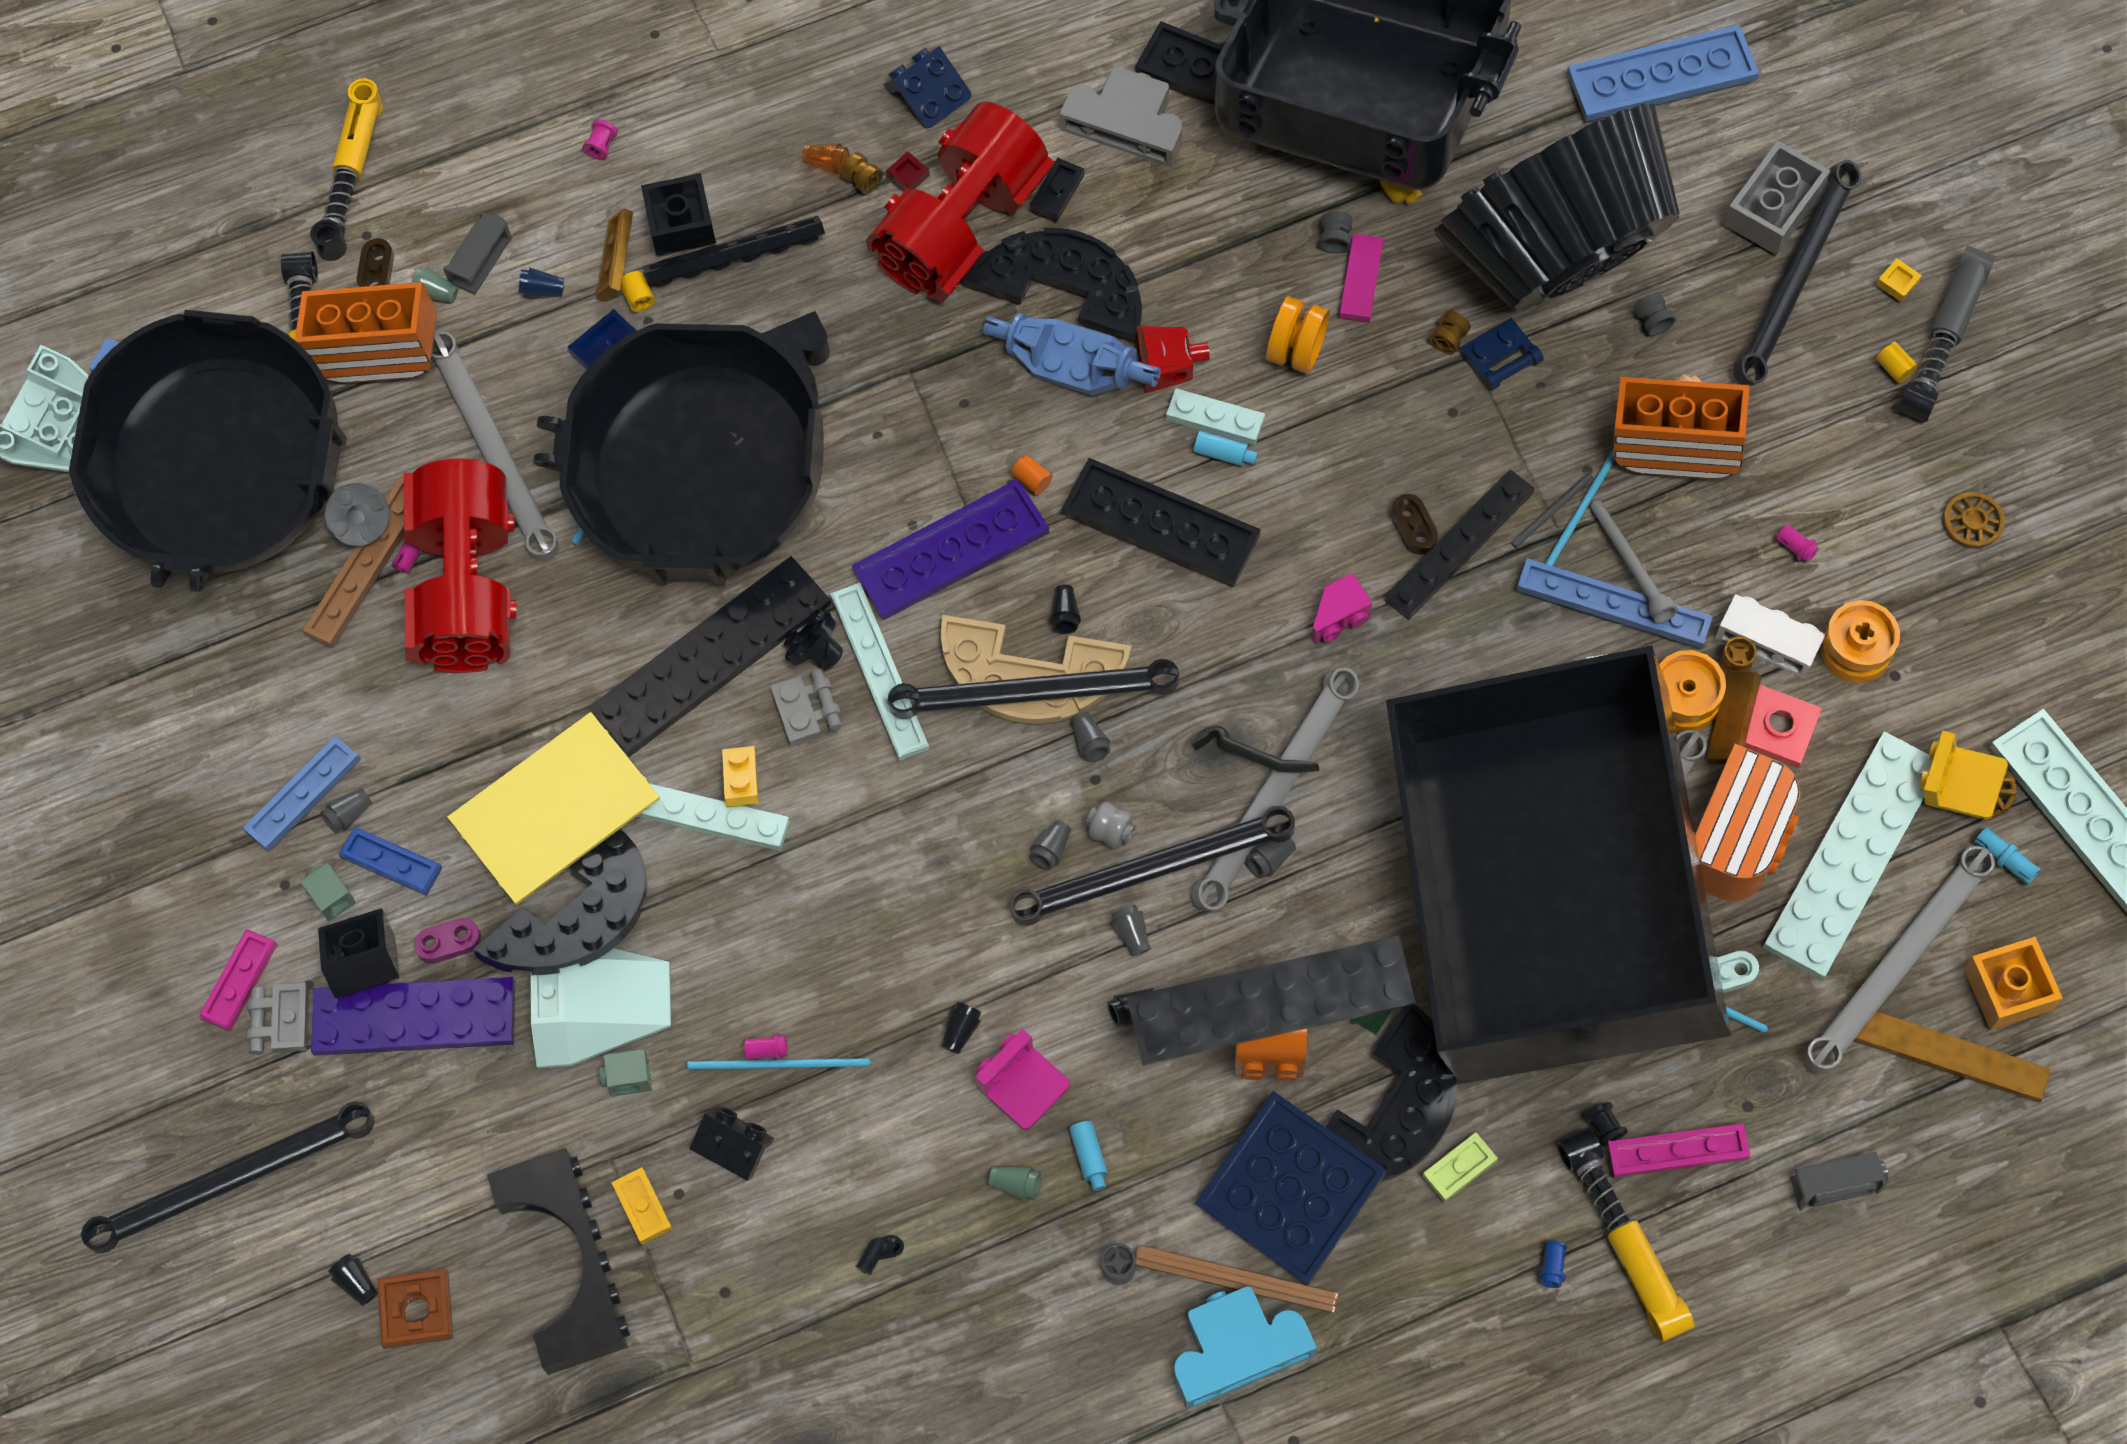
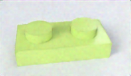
M1475 1132L1426 1170L1422 1177L1445 1203L1494 1165L1498 1157Z

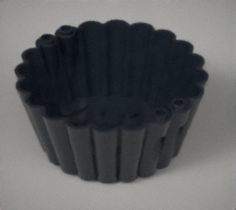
M1643 103L1630 110L1626 108L1618 111L1604 120H1597L1576 133L1554 142L1543 151L1521 161L1504 174L1497 171L1483 180L1485 186L1480 191L1475 187L1461 196L1463 202L1457 206L1456 210L1446 215L1441 220L1442 224L1433 231L1436 233V237L1514 312L1526 310L1534 305L1536 306L1545 301L1563 296L1584 285L1583 283L1598 275L1600 277L1644 249L1660 233L1672 226V223L1679 219L1680 213L1655 104L1646 106V103Z

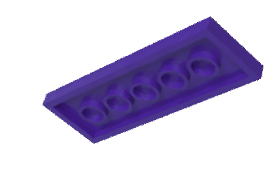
M1016 479L852 565V570L882 620H885L1049 534V527L1020 481Z
M513 977L379 984L338 998H334L330 987L313 988L311 1053L314 1056L514 1045L515 980Z

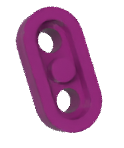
M466 918L457 919L422 930L414 940V950L423 962L430 964L438 963L473 952V949L481 942V932L472 920ZM461 930L468 931L464 938L457 937ZM428 940H435L434 946L430 948L425 947V944Z

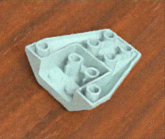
M40 345L27 368V380L4 421L0 424V459L15 465L69 472L84 384L89 376L70 358Z
M613 948L597 960L581 967L577 963L560 968V973L548 975L531 974V1028L538 1069L573 1066L671 1028L670 963L668 961Z

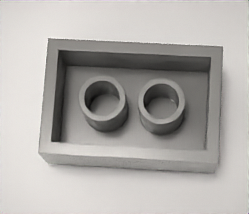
M1777 141L1730 204L1724 226L1777 255L1824 191L1831 170Z

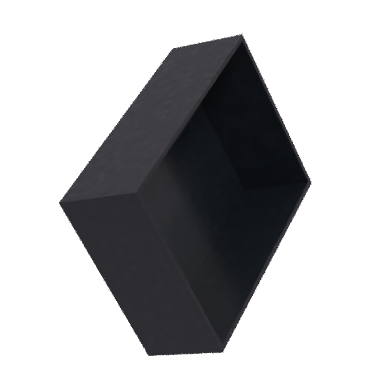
M1652 645L1386 700L1437 1053L1460 1084L1731 1036L1669 690Z

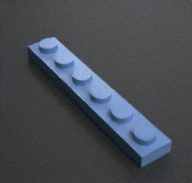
M1528 558L1516 590L1700 649L1703 648L1713 617L1676 605L1678 612L1672 619L1664 623H1656L1649 613V599L1646 595Z

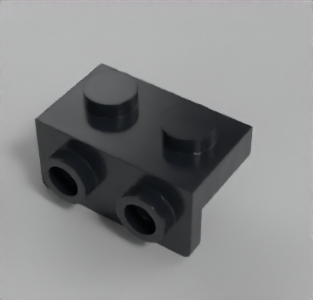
M716 1107L704 1114L689 1149L748 1181L753 1177L765 1148L772 1145L774 1137L768 1135L764 1127L755 1123H746L737 1118L738 1115L733 1110L725 1107Z

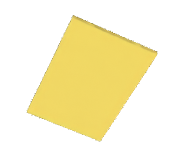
M590 712L447 817L461 834V838L469 844L498 881L499 886L505 890L517 906L660 800V796L608 734V730L604 729Z

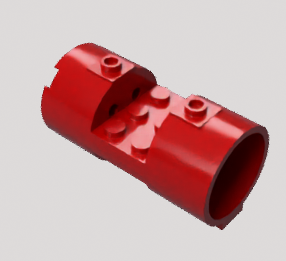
M978 103L954 131L948 128L938 141L942 146L937 156L942 168L953 181L951 185L948 184L938 198L916 189L908 190L906 188L900 196L895 193L884 207L888 211L866 240L868 250L870 252L875 251L880 258L877 265L892 280L915 295L919 291L928 293L929 299H936L941 304L945 302L984 251L977 244L974 233L964 221L976 205L980 203L993 210L1007 211L1014 216L1055 163V161L1048 157L1047 149L1034 129L1017 114L996 103Z
M464 458L443 459L427 463L417 468L413 473H404V544H414L426 553L443 557V576L426 580L415 588H405V661H415L419 665L425 662L434 664V670L439 672L472 673L488 670V664L496 661L499 664H503L510 657V619H516V600H510V588H506L503 584L493 579L477 576V556L492 553L500 549L504 544H508V532H514V513H508L506 475L501 469L490 463Z

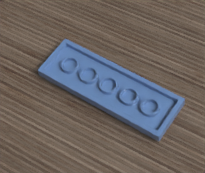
M1736 25L1570 65L1567 69V75L1585 122L1611 116L1626 108L1630 110L1643 103H1646V106L1650 104L1657 105L1758 80L1759 71L1741 27Z

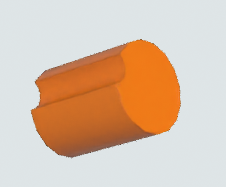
M1027 454L1017 460L1010 472L1012 477L1018 479L1022 485L1035 495L1041 494L1048 487L1053 477V474Z

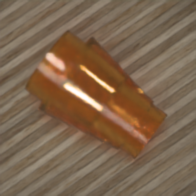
M841 143L805 145L802 154L803 162L833 173L841 171L843 164L850 157L849 149L843 147Z

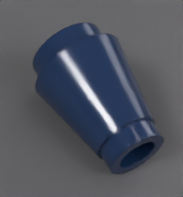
M529 267V270L521 269L519 294H526V298L563 295L564 278Z

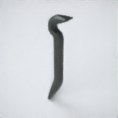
M1217 725L1207 727L1192 743L1194 750L1197 751L1208 744L1211 739L1219 737L1218 743L1223 750L1272 770L1285 773L1319 771L1317 762L1283 760L1230 739L1227 730Z

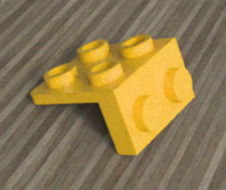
M1942 731L1939 742L1933 741L1930 749L1929 760L1933 761L1930 771L1924 770L1920 781V789L1924 790L1925 805L1985 820L1990 819L1993 816L2008 768L2006 759L1959 748L1956 746V734Z

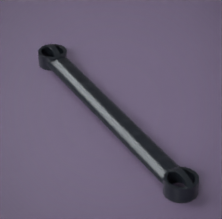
M1843 160L1829 169L1831 171L1828 177V185L1746 354L1734 363L1733 375L1740 385H1750L1751 387L1763 382L1767 377V361L1850 190L1858 187L1861 182V171L1851 160ZM1846 173H1848L1850 178L1849 186L1841 181V178ZM1753 365L1756 369L1755 380L1746 374Z
M1159 659L1146 667L916 688L911 684L901 683L890 690L888 704L891 713L895 717L909 719L922 711L1152 690L1156 694L1166 695L1176 690L1179 684V670L1174 662L1168 659ZM1162 674L1175 676L1174 680L1167 685H1159L1152 680L1153 677ZM900 699H913L916 701L911 708L905 710L898 709L892 704Z
M1271 807L1262 817L1038 891L1020 890L1010 900L1011 914L1019 924L1025 926L1033 925L1045 914L1269 840L1277 843L1285 842L1294 834V816L1286 807ZM1274 815H1283L1289 819L1281 825L1266 827L1267 821ZM1023 898H1033L1038 902L1030 908L1014 910L1018 901Z
M355 1101L350 1102L341 1108L338 1115L108 1218L103 1216L91 1218L82 1228V1241L95 1253L109 1252L115 1248L121 1239L348 1137L355 1139L365 1137L373 1129L374 1115L365 1104ZM368 1116L366 1124L361 1129L351 1131L345 1128V1125L350 1121ZM112 1231L111 1237L106 1243L100 1246L91 1245L90 1239L103 1232Z

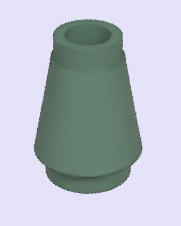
M418 268L411 282H423L431 299L451 304L455 301L459 291L458 286L453 285V283L429 268L425 270Z
M993 1167L989 1175L990 1187H994L1024 1201H1028V1199L1035 1200L1039 1195L1042 1175L1040 1172L1034 1171L1033 1167Z

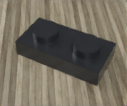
M1057 157L1031 201L1030 211L1058 222L1085 175L1084 168Z

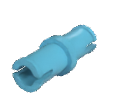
M1986 827L1974 841V844L1984 847L1992 853L1999 867L2003 868L2005 866L2024 881L2026 885H2029L2041 871L2040 867L2034 865L2018 852L2019 848L2016 845H2009L1991 831L1989 827Z

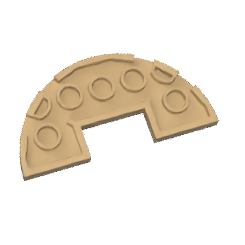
M948 615L942 616L941 642L946 666L956 684L1125 669L1132 653L1131 645L1069 635L1063 664L1003 655L1001 651L1006 633V625ZM1108 694L979 707L1006 720L1018 723L1046 724L1070 719L1080 713H1084L1101 702Z

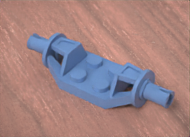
M1023 313L1018 314L1012 323L989 316L986 320L990 324H984V335L1005 340L1007 353L1016 356L1036 379L1093 396L1115 388L1125 389L1131 379L1155 387L1158 382L1154 378L1157 380L1160 378L1161 369L1159 367L1137 362V350L1134 347H1126L1115 337L1058 319L1028 318ZM1024 344L1031 347V353L1023 349ZM1105 370L1116 371L1115 376H1103Z

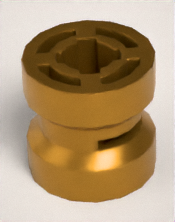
M860 152L852 154L845 161L840 172L841 176L848 182L856 183V188L863 194L872 192L878 186L883 176V171L875 164L870 165L868 159Z
M1449 310L1443 313L1439 320L1440 326L1432 331L1429 340L1439 351L1446 354H1454L1460 347V339L1469 332L1471 324L1460 313Z
M1742 636L1733 637L1728 640L1719 662L1720 668L1726 676L1728 673L1751 671L1757 654L1754 643Z

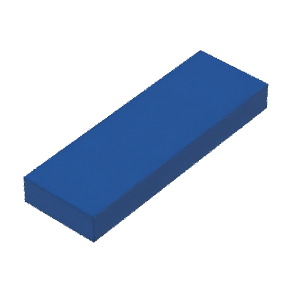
M357 827L353 828L339 853L341 859L425 896L428 895L442 870V866L439 863Z

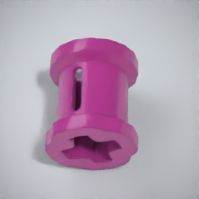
M597 119L593 121L591 126L592 133L583 144L582 149L594 159L605 160L609 154V144L612 139L616 138L618 130L611 123Z

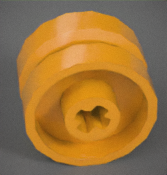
M1287 296L1281 305L1271 331L1266 360L1283 366L1292 354L1291 365L1293 370L1309 374L1316 363L1330 319V309L1314 304L1305 315L1303 300Z
M1857 600L1845 603L1834 612L1824 633L1826 635L1820 647V654L1824 665L1834 676L1852 683L1873 681L1885 672L1899 645L1900 629L1896 618L1885 607L1872 601Z
M1694 650L1677 651L1667 656L1659 664L1669 690L1675 729L1678 733L1685 730L1700 731L1708 727L1716 718L1726 690L1725 674L1719 664L1707 654Z

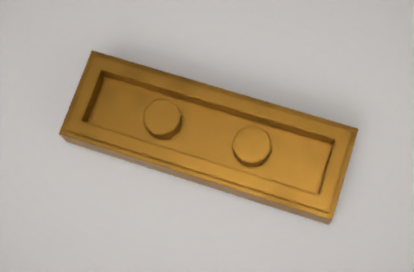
M626 208L621 209L608 221L596 292V299L604 302L615 296L621 289L633 211Z
M1757 672L1727 674L1726 690L1718 710L1706 758L1712 765L1726 764L1734 744L1745 747L1762 678Z

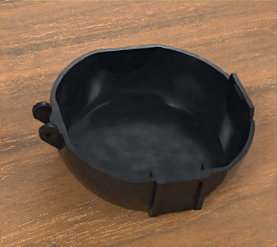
M185 309L184 314L171 315L154 321L124 338L103 357L88 376L83 389L69 472L74 491L82 508L99 531L116 546L133 557L153 565L151 570L152 587L162 588L171 572L189 573L191 591L201 592L211 574L228 573L259 564L287 548L306 531L320 513L325 502H328L330 496L335 492L334 485L341 446L346 445L347 438L338 426L336 405L322 372L304 348L288 334L269 323L260 322L253 316Z
M656 323L637 330L604 351L580 377L568 398L566 420L554 416H540L537 418V427L554 432L555 439L553 454L537 453L533 457V464L561 472L559 485L567 508L583 532L600 549L616 561L632 569L650 574L658 585H666L668 580L714 582L716 586H725L727 576L752 567L764 560L791 537L810 510L821 481L824 454L823 421L820 406L812 385L802 368L787 351L766 335L745 325ZM740 438H744L738 445L735 444Z

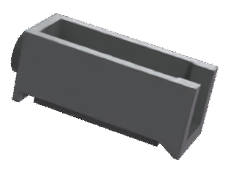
M482 211L479 212L480 220L477 219L452 257L450 264L443 268L449 282L473 295H476L512 239L507 222L502 217L496 214L489 215Z
M1871 1152L1798 1168L1795 1170L1796 1175L1790 1177L1801 1211L1809 1203H1812V1206L1815 1207L1873 1194L1874 1191H1876V1194H1879L1887 1185L1888 1171L1884 1161H1879L1877 1152Z

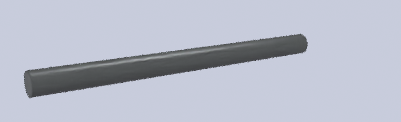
M1587 473L1515 538L1511 545L1514 548L1520 546L1593 479V476Z

